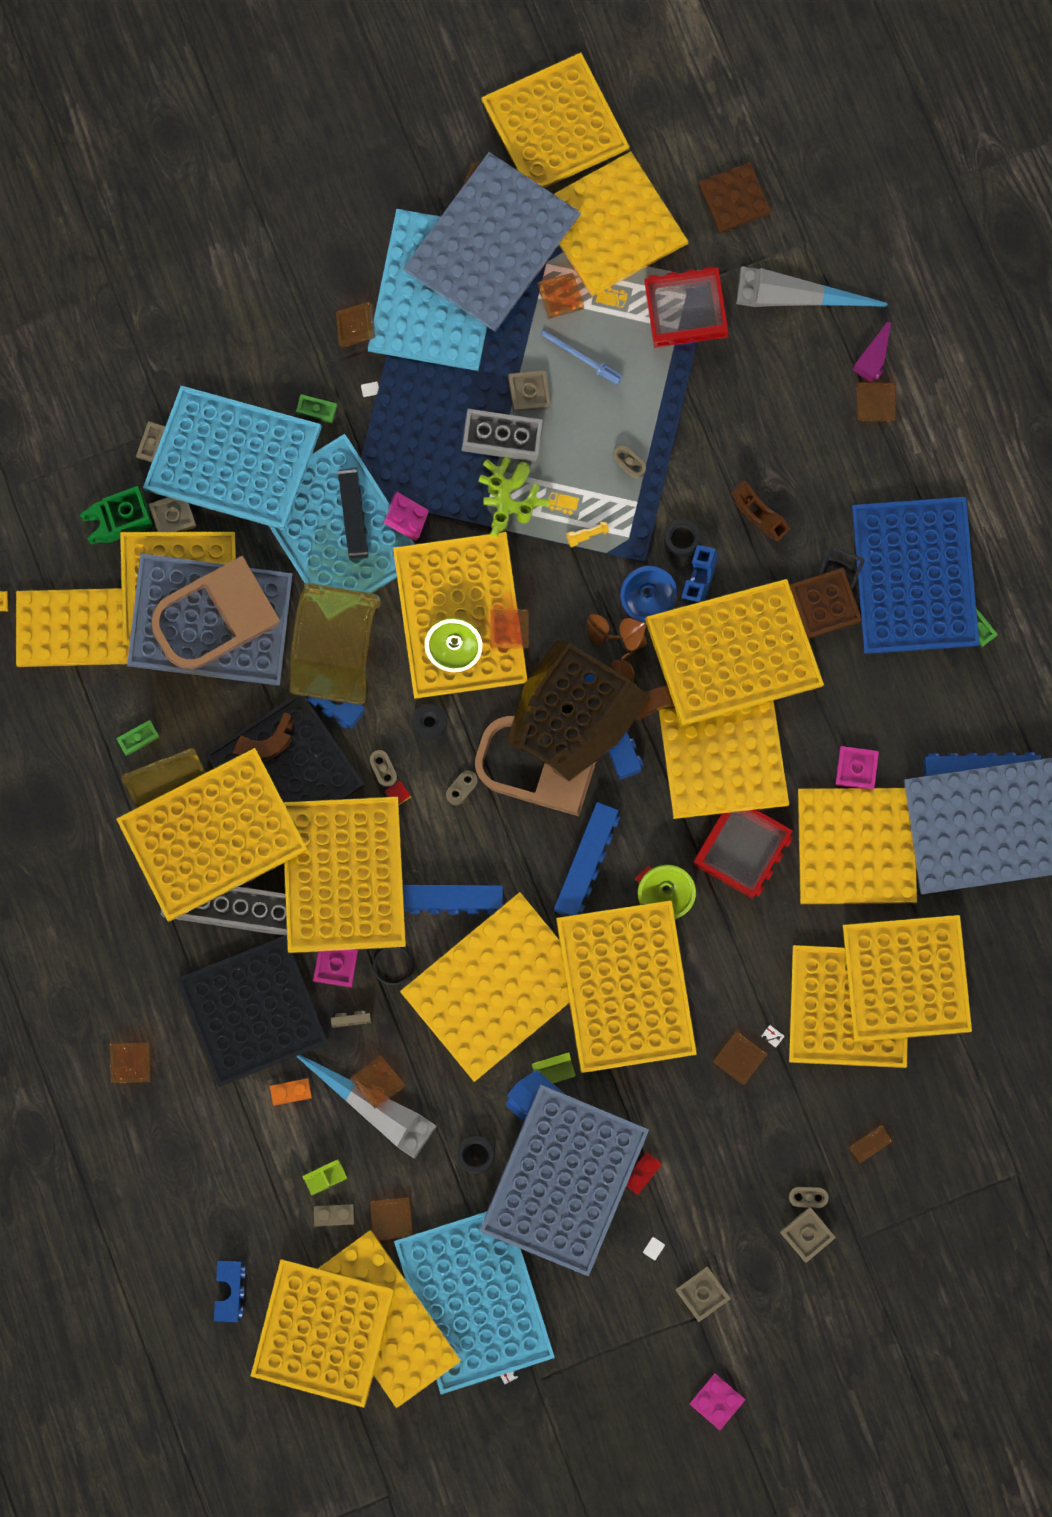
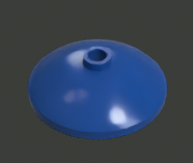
M643 566L635 569L625 578L621 586L620 599L625 611L632 618L646 622L645 618L647 616L672 610L677 599V587L671 575L664 569L656 566ZM645 588H650L648 593L643 592Z

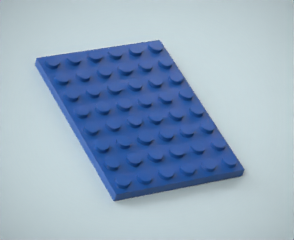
M966 497L852 505L856 555L864 559L863 567L858 576L864 654L979 646ZM856 559L857 568H858V566H859V564H860L861 561H859V560Z

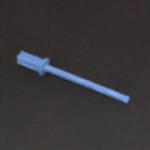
M545 330L541 332L542 336L597 369L596 375L603 376L615 385L622 381L623 376L606 366L605 362L599 365Z

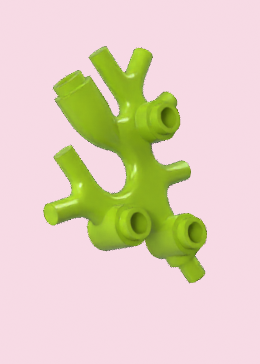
M504 457L500 466L494 465L488 459L483 463L493 474L491 477L481 475L479 478V482L487 484L488 492L495 496L484 497L483 505H495L497 507V512L493 516L491 525L493 529L490 535L492 537H497L499 532L507 528L510 514L516 513L517 520L525 524L531 520L534 507L550 505V499H539L536 497L540 488L538 484L532 485L527 498L523 501H515L510 497V493L520 488L528 478L530 466L525 462L517 464L510 479L504 477L511 461L510 458Z

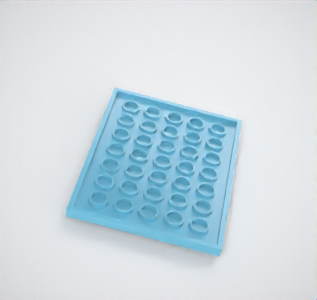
M396 209L368 351L479 371L487 326L403 271L404 266L441 217Z
M181 386L143 489L285 530L322 426L321 424Z
M345 434L312 454L285 530L269 526L328 620L396 579L397 573L393 548L415 545L412 539L383 523L390 504ZM357 467L369 558L349 560L338 470Z
M487 1212L394 1241L406 1281L461 1359L460 1363L437 1379L441 1394L555 1358L521 1249L479 1231Z

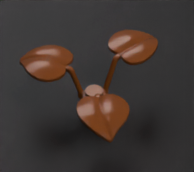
M597 614L589 615L587 619V633L592 643L603 645L606 638L623 639L625 648L630 651L620 661H613L611 669L634 682V669L629 662L624 661L631 654H635L637 649L646 646L647 640L644 633L647 623L626 618L620 624L621 636H611L607 634L609 624L602 616Z

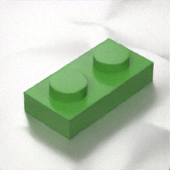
M300 395L296 414L333 423L337 404Z
M976 608L979 644L981 647H984L997 637L998 634Z
M149 720L116 739L127 756L160 737Z

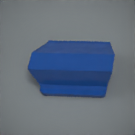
M538 1070L518 1081L507 1095L509 1098L506 1102L507 1107L523 1121L527 1117L540 1084L563 1093Z

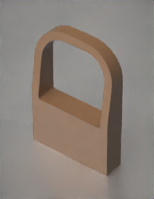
M241 556L160 601L154 610L151 627L155 639L171 663L184 669H196L279 626L280 620L245 559ZM205 588L231 632L233 639L197 659H184L175 654L160 629L159 618L167 607Z
M506 716L493 721L483 733L475 758L476 772L484 785L495 792L580 816L596 762L571 781H567L559 776L550 766L544 764L535 793L495 782L485 773V757L493 735L504 727L512 726L515 716Z

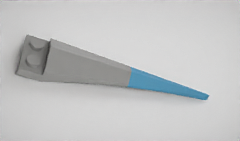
M743 266L740 268L736 304L752 307L798 305L887 306L886 302L762 268L755 269Z
M301 1055L296 1056L394 1145L412 1158H416L437 1127L420 1114Z

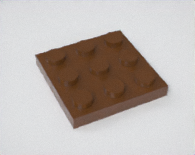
M750 162L698 182L719 233L771 214L770 207Z
M844 568L789 585L808 639L862 622Z

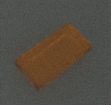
M879 1126L850 1146L849 1149L860 1164L890 1144L892 1140L883 1127Z

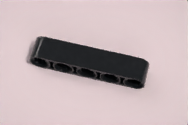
M357 467L338 470L349 560L369 558Z

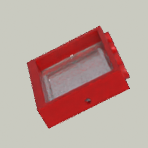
M705 267L703 270L698 271L690 269L684 273L670 272L665 276L650 275L644 278L654 348L728 337L718 268Z
M756 809L722 813L694 860L693 865L754 899L755 895L760 896L763 891V881L765 879L769 880L774 870L771 869L775 862L779 863L784 855L781 852L783 847H788L793 839L790 836L792 830Z

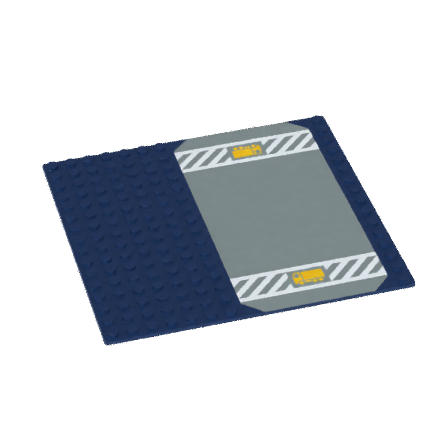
M558 246L496 332L487 327L479 371L387 355L361 460L389 504L392 501L393 495L398 492L429 510L428 514L492 528L493 516L497 512V507L495 505H483L484 497L495 496L488 492L487 484L479 482V478L481 475L487 477L493 475L483 465L487 459L494 465L500 466L504 457L461 451L467 410L473 409L541 419L543 422L536 462L510 458L511 461L504 477L510 479L517 464L520 462L527 463L530 466L528 478L520 488L510 493V497L515 501H523L527 498L532 485L538 484L540 488L536 497L539 499H550V505L534 507L531 520L525 524L517 520L516 513L510 514L507 528L504 531L569 545L566 533L571 531L577 532L585 528L588 530L599 526L600 522L606 521L609 528L608 533L604 535L602 532L591 536L590 539L582 541L574 547L645 562L697 342L654 348L644 278L650 275L665 276L671 271L647 266L592 297L565 253ZM709 283L662 289L655 292L661 334L701 328L710 290ZM545 330L599 365L605 362L606 366L623 376L622 381L615 385L603 376L596 375L597 369L542 336L541 332ZM546 370L551 407L513 412L508 374ZM617 447H629L644 461L646 471L641 478L635 479L630 477L615 463L613 453ZM621 454L619 458L625 459L626 456L624 454ZM638 467L633 468L634 472H638L640 470Z

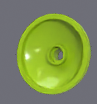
M446 618L438 621L430 628L425 639V650L430 661L438 668L449 672H461L471 668L479 660L482 653L483 644L479 631L471 623L460 618ZM452 638H457L458 641L454 642Z
M661 865L651 869L643 876L638 886L640 905L672 901L674 919L686 914L692 907L696 897V888L692 877L684 869L674 865ZM664 886H668V887H669L668 890H663L662 888H663Z

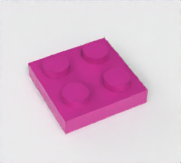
M396 492L393 495L383 523L416 541L421 534L429 510Z
M841 746L835 785L874 789L879 751Z
M358 949L318 951L313 981L352 988Z
M714 1374L690 1402V1405L717 1429L721 1430L745 1399L718 1375Z

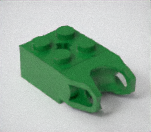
M138 486L103 498L102 501L94 503L80 514L83 521H100L99 528L87 537L90 544L110 543L120 539V532H140L154 527L143 492Z

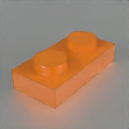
M308 1078L270 1086L273 1106L312 1098Z

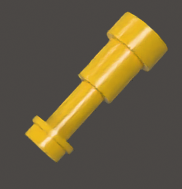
M606 521L600 522L599 526L588 530L585 528L577 532L566 533V538L569 546L574 547L578 543L590 539L591 536L602 532L605 535L609 532Z

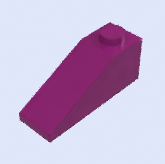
M890 322L885 324L854 365L853 370L870 383L874 379L878 380L884 372L882 368L885 361L891 326Z

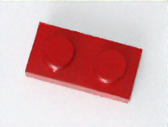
M646 1152L633 1168L626 1186L638 1195L662 1163Z

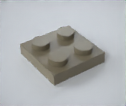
M546 370L508 374L513 412L551 407Z
M168 497L149 504L158 532H185L196 528L187 502Z
M811 1207L807 1208L780 1231L782 1236L805 1263L836 1238Z
M708 1266L676 1289V1292L698 1322L731 1299Z

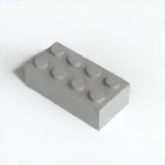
M468 409L461 451L536 462L543 420Z

